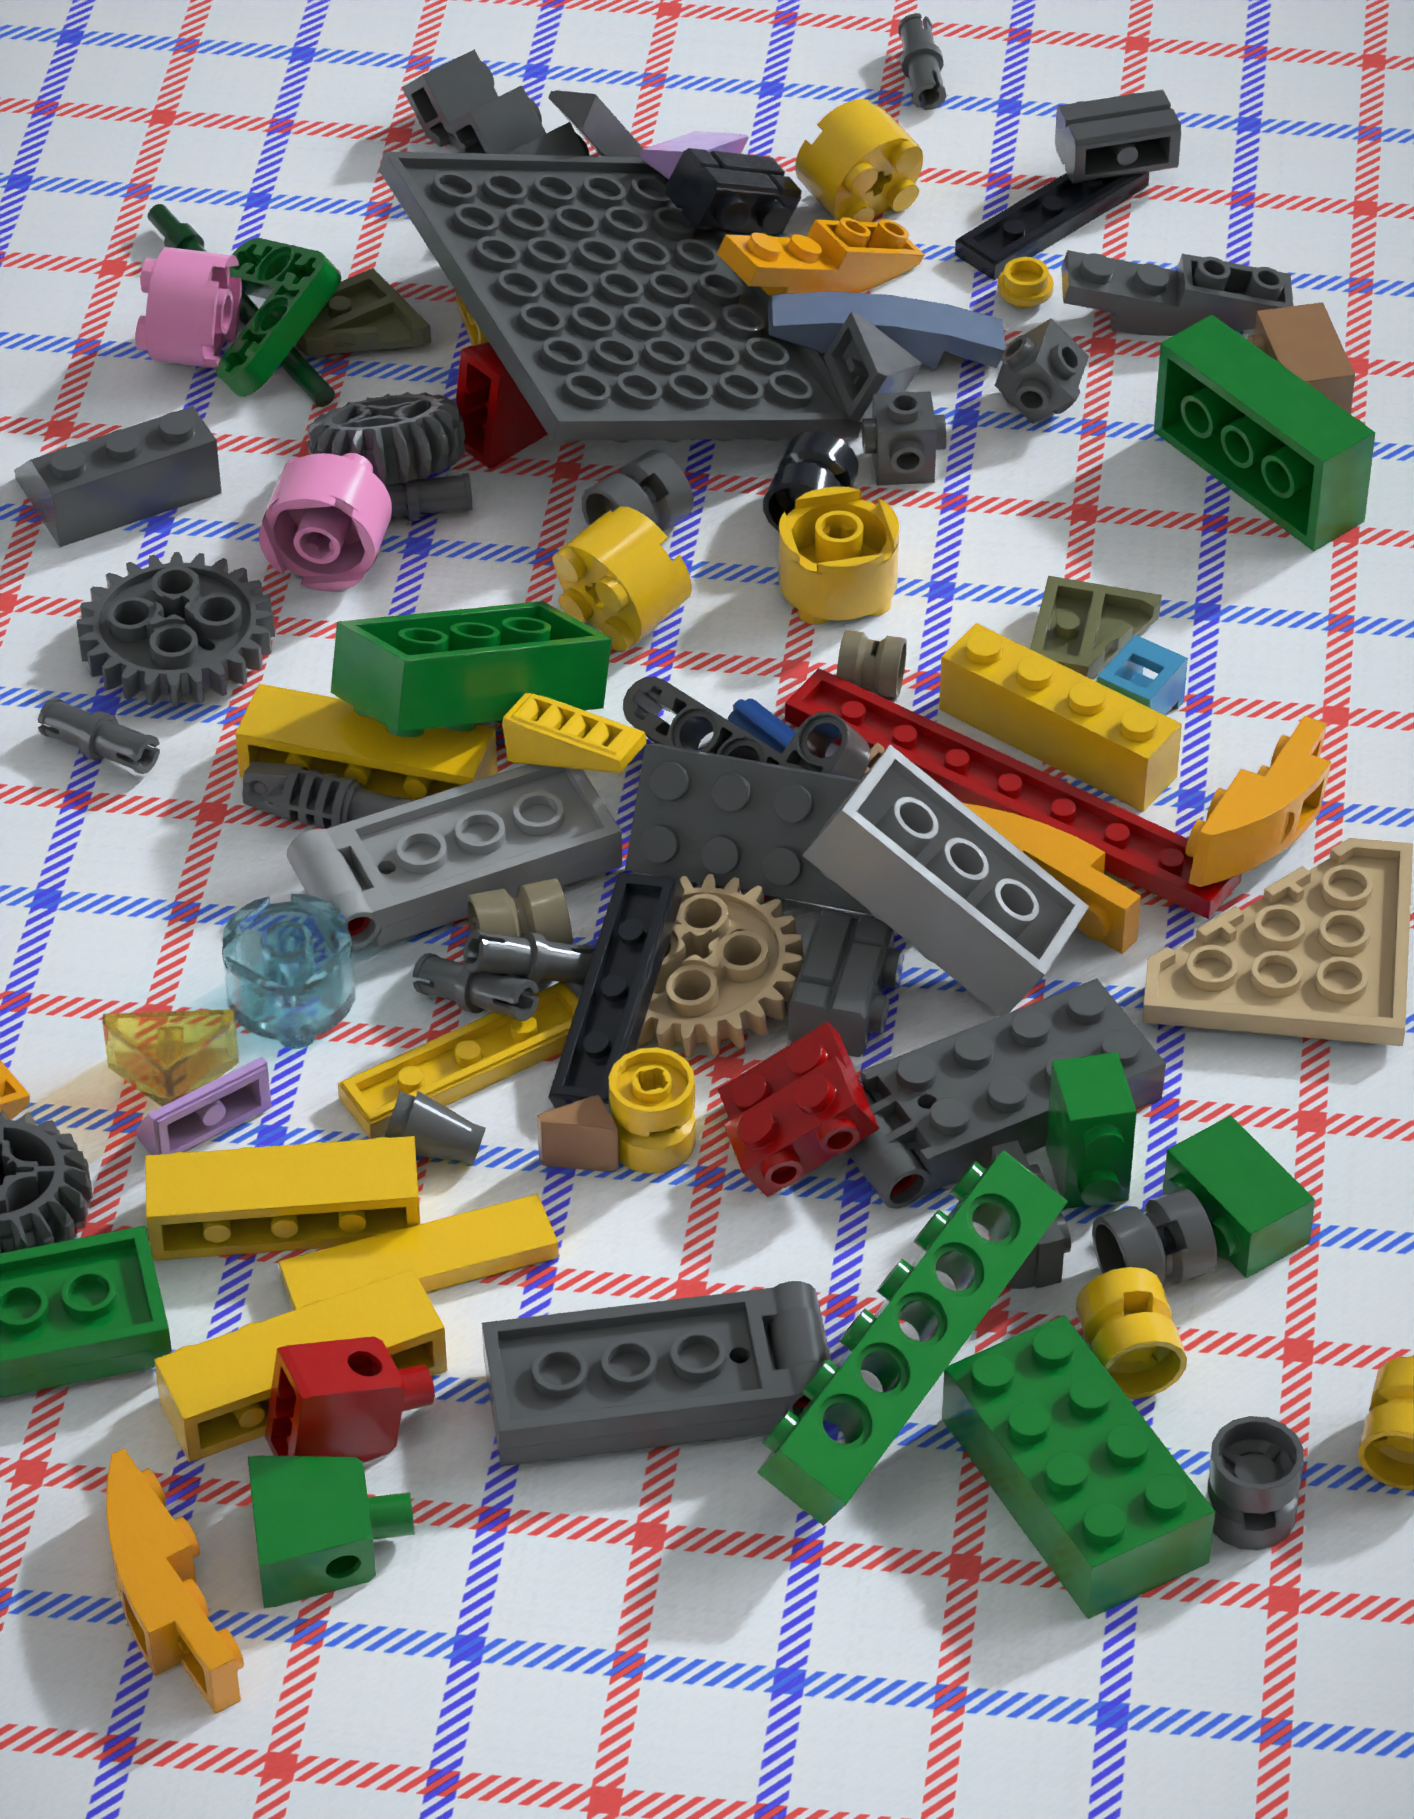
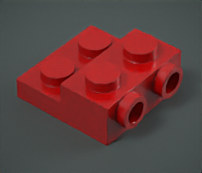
M828 1021L717 1089L730 1120L723 1125L741 1171L767 1197L782 1188L793 1185L805 1174L838 1154L850 1150L859 1141L879 1130L843 1040Z

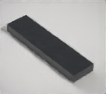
M1149 172L1107 179L1097 178L1094 181L1072 184L1068 174L1065 173L956 239L955 256L995 281L1004 271V267L1009 261L1020 257H1034L1148 187Z
M619 872L548 1098L554 1108L599 1095L610 1114L608 1076L613 1064L623 1055L636 1050L685 891L679 878Z

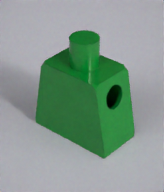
M248 1457L264 1608L276 1607L370 1582L376 1576L373 1540L414 1535L410 1492L368 1497L363 1461L356 1457Z

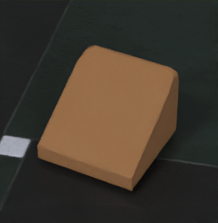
M599 1095L537 1115L539 1160L543 1166L594 1171L618 1170V1130Z

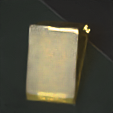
M234 1009L103 1014L102 1025L108 1068L161 1107L220 1078L239 1063Z

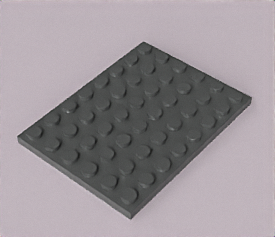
M384 151L379 172L552 441L575 443L582 440H612L615 442L665 440L678 442L683 439H715L718 441L766 439L779 441L784 438H793L802 432L815 430L831 433L838 438H858L862 428V421L857 422L849 419L829 369L818 352L768 335L767 303L770 296L759 286H748L716 254L725 235L734 234L730 231L694 228L682 214V209L677 208L665 194L669 179L644 162L641 157Z

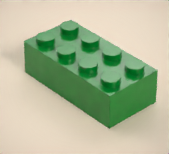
M1214 315L1204 318L1161 342L1154 433L1313 552L1365 522L1376 432Z
M543 601L338 621L330 693L354 706L353 710L357 714L374 718L386 725L389 733L400 737H419L424 734L425 729L443 727L454 731H471L476 728L477 723L495 721L502 724L503 717L525 693L544 696L584 711L603 709L612 638Z
M1065 1315L948 1365L944 1370L942 1421L1087 1619L1209 1563L1215 1510Z

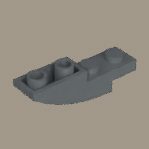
M1067 250L1061 266L1063 303L1110 312L1112 331L1140 335L1174 336L1204 318L1214 315L1234 331L1239 332L1255 328L1256 313L1259 310L1294 306L1291 274L1278 272L1269 267L1257 268L1225 262L1216 257H1199L1182 253L1177 269L1170 270L1155 264H1139L1108 258L1097 253L1086 254Z

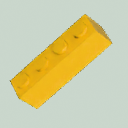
M975 623L941 656L939 710L1142 812L1177 778L1181 723L978 623Z
M265 684L258 685L235 733L240 778H243L245 770L253 761L298 765L306 767L308 771L312 769L323 771L325 775L328 773L337 774L342 779L345 777L355 778L359 783L363 784L366 790L415 801L497 774L495 727L477 724L476 728L471 731H454L439 727L425 729L424 734L419 737H400L389 733L387 726L374 718L357 714L353 710L354 706L340 698Z
M415 1136L378 1137L365 1140L324 1143L310 1142L296 1145L243 1147L228 1150L145 1155L146 1219L153 1261L330 1248L421 1224Z
M410 1269L390 1277L375 1279L365 1286L325 1300L312 1301L302 1308L262 1322L246 1324L236 1331L196 1345L183 1346L173 1353L154 1359L159 1401L188 1462L196 1461L265 1436L278 1347L374 1336L383 1340L397 1369L424 1364L431 1376L448 1371L445 1327L415 1271Z

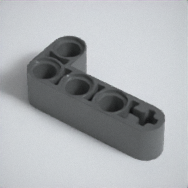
M644 677L636 681L627 690L623 699V712L626 720L636 729L644 731L646 737L655 744L698 751L701 740L707 734L713 732L710 743L699 751L855 779L862 777L870 762V748L867 741L840 716L831 712H819L808 717L781 754L658 677ZM662 709L676 715L671 725L658 717V713ZM842 738L841 745L834 755L825 758L828 746L833 741Z

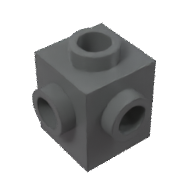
M1051 318L1010 342L1001 355L1003 363L994 386L1002 393L1010 405L1016 407L1033 424L1052 412L1055 414L1063 413L1074 404L1080 394L1078 387L1089 356Z
M931 391L873 394L872 418L862 419V446L864 454L872 453L877 486L935 483L936 450L946 449V422L944 415H934Z

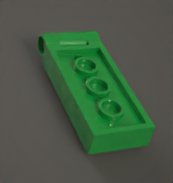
M146 1226L0 1253V1398L154 1368V1359L172 1353L168 1322Z

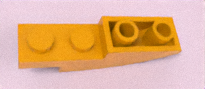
M847 217L841 218L840 221L815 219L807 236L794 234L792 237H770L757 232L752 233L751 236L725 235L716 253L748 286H759L770 297L772 294L811 292L860 293L894 279L921 263L925 255L908 239V231L896 222L882 219L879 222H859Z
M1303 716L1290 737L1282 734L1273 752L1270 767L1262 765L1257 774L1240 769L1227 790L1222 788L1216 790L1208 809L1206 821L1198 819L1195 822L1187 841L1185 854L1194 858L1189 878L1190 884L1202 887L1252 870L1285 850L1309 828L1320 813L1331 767V761L1320 758L1327 723Z
M963 803L1089 906L1076 926L1086 936L1099 940L1121 954L1137 941L1141 896L1104 875V851L1078 837L1047 824L1017 814Z
M123 1448L111 1454L107 1478L106 1515L116 1585L125 1618L136 1644L153 1674L156 1676L181 1663L216 1714L241 1701L237 1670L244 1667L241 1651L234 1637L226 1628L216 1631L208 1619L209 1609L196 1583L193 1558L200 1555V1547L191 1526L182 1516L175 1520L165 1508L166 1498L154 1473L149 1468L140 1472Z

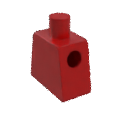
M489 342L461 349L456 403L459 415L462 416L466 434V439L464 440L465 451L490 469L545 437L548 433Z
M374 1336L278 1347L265 1439L274 1456L356 1457L363 1461V1463L389 1454L397 1445L402 1412L433 1404L435 1391L431 1374L424 1364L397 1369L383 1340Z

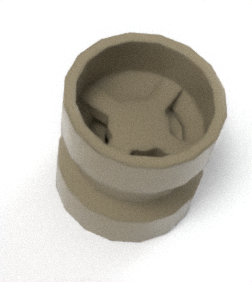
M845 630L839 650L836 676L861 688H874L880 696L898 698L904 678L907 639L886 636L881 641L868 639L864 632Z

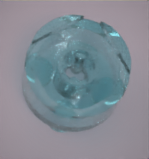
M291 894V902L270 904L268 896L248 903L238 910L227 922L223 932L222 958L228 1011L245 1029L264 1038L279 1040L287 1048L300 1049L312 1044L317 1035L332 1029L347 1016L356 1000L353 947L348 923L342 912L334 905L321 898L307 894Z

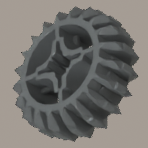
M406 392L401 395L387 394L378 398L367 397L363 401L348 402L344 407L332 408L327 414L318 416L308 427L309 440L307 443L309 455L324 453L343 456L347 453H356L364 456L370 461L373 466V473L381 480L385 487L395 483L407 484L408 481L413 479H426L431 473H441L449 466L455 465L460 460V457L465 454V427L462 416L459 415L457 403L440 394L431 395L426 392L410 394Z
M3 1109L0 1113V1253L73 1240L75 1230L86 1227L87 1208L91 1207L90 1200L93 1198L88 1161L84 1158L83 1151H78V1146L74 1142L72 1134H60L53 1120L46 1121L37 1126L30 1112L24 1114L17 1121L10 1120Z

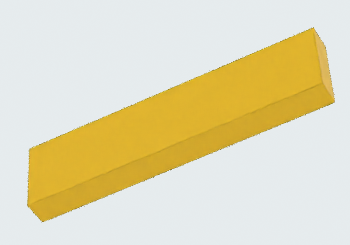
M565 982L554 984L530 995L539 997V1003L533 1016L528 1020L518 1021L510 1016L495 1012L337 1083L339 1099L370 1139L377 1138L386 1133L400 1091L415 1097L417 1091H420L446 1106L562 1053L579 999Z
M538 1194L287 1258L278 1262L280 1278L293 1311L302 1308L312 1301L325 1300L365 1286L375 1279L390 1277L410 1269L415 1271L425 1292H430L559 1258L557 1238Z

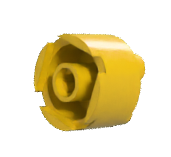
M866 99L852 100L830 111L817 124L822 132L811 145L805 139L798 151L795 163V172L798 180L838 221L843 217H847L859 222H872L875 216L890 209L897 212L904 211L918 197L919 188L915 184L923 165L921 147L878 104L877 106L872 105Z
M850 487L820 488L807 492L795 500V508L787 516L784 511L779 522V586L785 599L798 609L799 618L806 623L820 625L829 620H852L867 615L879 616L889 611L891 599L898 583L899 521L891 506L878 498V505L861 499V490Z
M619 506L615 511L611 512L610 510L603 514L552 557L559 583L564 591L558 598L563 612L582 623L587 621L600 629L603 634L612 638L611 647L618 652H625L632 645L636 644L690 598L692 591L691 578L682 557L679 555L674 560H671L661 546L668 539L665 533L644 514L627 506Z

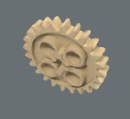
M713 874L706 876L701 888H693L687 876H682L680 882L685 891L637 1044L642 1045L652 1037L657 1036L659 1048L669 1050L675 1042L683 1043L686 1057H692L698 1043H707L710 1052L714 1056L719 1055L721 1040L729 1038L739 1048L745 1047L743 1032L748 1029L762 1036L767 1035L768 1030L765 1016L781 1020L786 1018L784 1000H791L803 963L801 935H797L793 915L783 916L782 903L778 898L764 903L761 886L758 885L743 895L741 894L739 878L736 877L731 879L724 889L716 888Z

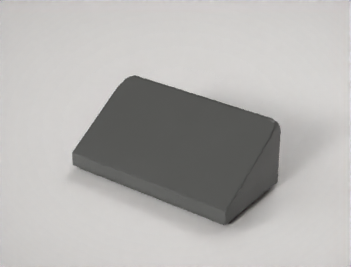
M561 90L550 92L548 97L550 101L600 156L640 157L639 155L643 147L596 94Z

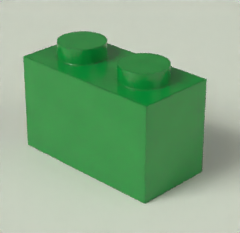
M1118 1052L1052 1061L1046 1152L1058 1192L1068 1201L1063 1209L1089 1205L1102 1206L1111 1202L1129 1200L1137 1111Z
M1231 1115L1167 1149L1165 1176L1162 1186L1163 1194L1165 1195L1180 1189H1189L1198 1198L1211 1223L1216 1241L1217 1256L1221 1259H1228L1245 1278L1310 1243L1315 1199Z

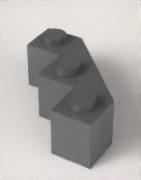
M475 49L419 76L402 87L425 135L439 147L450 143L460 151L458 153L590 156L585 141L580 135L576 134L571 122L548 133L545 132L541 124L540 110L536 103L527 96L522 85L498 96L494 88L493 75L488 66L480 61Z

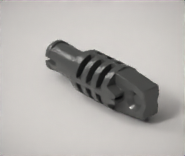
M253 761L245 770L243 776L242 796L244 804L283 819L296 821L298 818L300 823L309 825L315 822L317 827L326 829L330 828V826L334 827L414 801L408 798L392 797L366 790L363 784L359 783L355 778L345 777L342 779L337 774L328 773L325 775L323 771L316 769L308 771L306 767L298 765Z

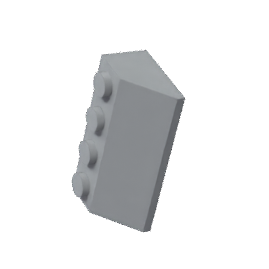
M889 745L802 855L816 866L825 877L838 884L870 910L878 920L886 923L918 949L926 959L939 966L966 988L975 999L987 1005L999 1016L1010 1013L1045 976L1089 908L1086 903L892 745Z

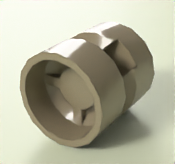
M557 878L520 885L516 897H511L505 889L467 895V916L470 933L474 930H480L490 934L521 937L523 933L533 932L544 935L547 941L573 944L568 908L561 884Z

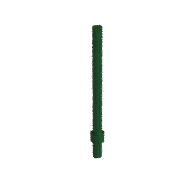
M164 204L154 205L149 210L148 220L165 238V247L207 252L204 249L203 238L190 224L181 223ZM242 290L239 320L246 326L259 308ZM293 347L280 366L318 407L329 405L335 397V391L298 350Z

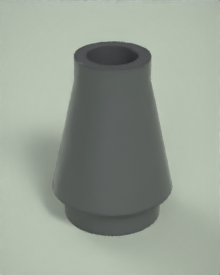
M400 1091L384 1137L415 1136L416 1156L456 1160L473 1165L486 1127L472 1123L420 1091H417L416 1097Z

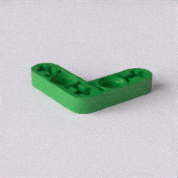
M253 238L243 243L233 252L232 255L236 256L239 265L229 267L230 277L241 278L242 290L246 294L266 299L225 352L216 370L217 376L239 397L253 394L268 381L339 287L342 278L341 272L320 251L263 238Z

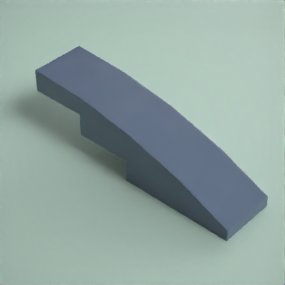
M848 292L772 294L767 303L768 335L825 354L851 312L863 316L919 360L922 365L934 369L944 351L997 368L1001 361V355L1005 350L1003 319L943 303L894 295Z

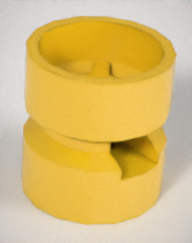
M657 1047L641 1048L623 1055L613 1064L608 1076L610 1115L618 1130L619 1162L631 1170L647 1174L664 1173L680 1167L691 1157L696 1144L694 1114L695 1078L692 1067L685 1058L677 1053Z
M1126 1267L1114 1269L1095 1277L1083 1287L1077 1296L1076 1311L1085 1338L1090 1344L1093 1353L1129 1399L1150 1397L1168 1389L1180 1379L1186 1370L1187 1356L1178 1330L1171 1319L1172 1312L1162 1283L1156 1274L1143 1268Z
M1407 1356L1387 1361L1377 1372L1369 1408L1370 1413L1366 1416L1357 1457L1362 1468L1375 1480L1389 1487L1414 1490V1356Z

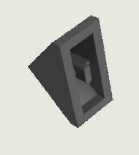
M854 312L849 314L823 357L849 419L861 422L865 418H872L873 394L906 391L922 365L919 360L872 323Z

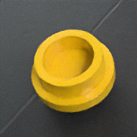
M1020 257L1009 261L1005 265L1004 271L999 275L997 290L1001 298L1020 308H1031L1046 302L1052 296L1054 287L1053 278L1046 264L1031 257Z

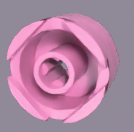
M165 247L161 250L157 259L146 258L141 270L140 285L141 291L148 293L146 316L141 315L136 326L135 342L137 349L148 351L153 361L217 369L219 361L223 357V355H220L224 341L234 342L238 331L242 294L241 278L230 277L229 267L239 265L236 256Z
M322 453L290 459L285 463L263 517L259 531V542L262 552L272 567L281 574H284L285 569H288L294 574L303 577L300 585L320 591H339L351 588L363 580L365 573L372 568L377 558L392 515V503L389 493L381 480L373 473V466L370 461L359 454L347 453L339 456Z

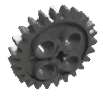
M174 552L170 563L162 564L155 555H150L148 560L149 567L141 569L132 562L126 563V577L123 578L113 573L106 574L107 588L93 586L90 589L92 602H83L80 605L82 619L77 620L81 659L88 662L90 675L92 677L103 675L104 688L107 690L122 684L124 699L127 700L137 695L140 691L146 692L147 705H153L160 695H169L172 706H178L182 694H191L197 703H203L204 690L210 688L222 696L227 695V680L243 685L246 684V669L261 670L263 668L262 655L271 654L272 652L271 638L275 637L273 612L271 610V598L269 595L262 594V583L260 580L248 582L247 569L244 567L228 573L227 559L224 558L212 566L205 565L204 553H199L191 563H183L180 552Z

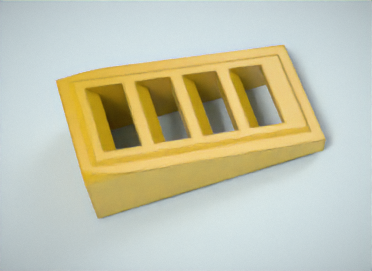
M525 693L503 717L502 722L507 759L512 761V763L621 773L647 743L644 731L568 704L530 693Z

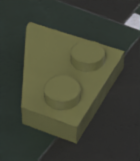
M372 268L340 282L336 292L297 341L296 345L306 356L418 347L431 343L430 325Z
M1048 575L1030 649L1092 679L1112 661L1134 635L1140 636L1159 618L1162 595Z

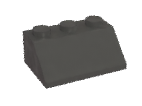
M194 406L171 412L125 429L116 430L110 434L70 447L58 449L55 452L30 459L14 469L15 479L59 547L222 493L217 440Z

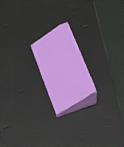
M694 131L644 148L639 156L652 168L670 179L684 150L695 148L704 149L708 152L722 151L741 154L749 137L745 134Z
M260 1057L148 1113L136 1129L138 1140L151 1155L184 1152L272 1107L266 1060Z

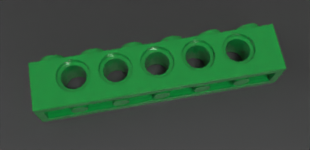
M1002 1150L986 1168L975 1161L950 1191V1194L959 1200L957 1205L948 1216L941 1210H938L913 1242L923 1249L916 1260L910 1265L902 1258L877 1289V1292L886 1299L877 1312L873 1315L864 1308L840 1338L839 1342L847 1347L848 1351L837 1365L828 1359L821 1364L801 1390L810 1399L809 1403L798 1417L788 1410L762 1443L772 1452L757 1473L823 1526L849 1502L1068 1202L1005 1150ZM973 1222L984 1226L990 1233L992 1241L982 1238L976 1232ZM936 1271L947 1274L954 1282L956 1291L946 1288L939 1281ZM899 1320L911 1324L916 1329L920 1341L913 1340L905 1335L899 1325ZM861 1370L874 1374L880 1381L883 1392L870 1388L863 1380ZM823 1421L832 1422L839 1427L844 1435L845 1444L838 1443L827 1435L823 1427Z

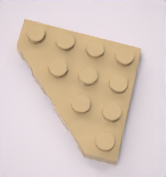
M1349 838L1333 847L1330 852V858L1314 868L1307 870L1302 866L1266 887L1262 899L1243 910L1234 906L1197 928L1196 938L1173 951L1167 946L1148 957L1142 1023L1403 1046L1406 1026L1413 843Z

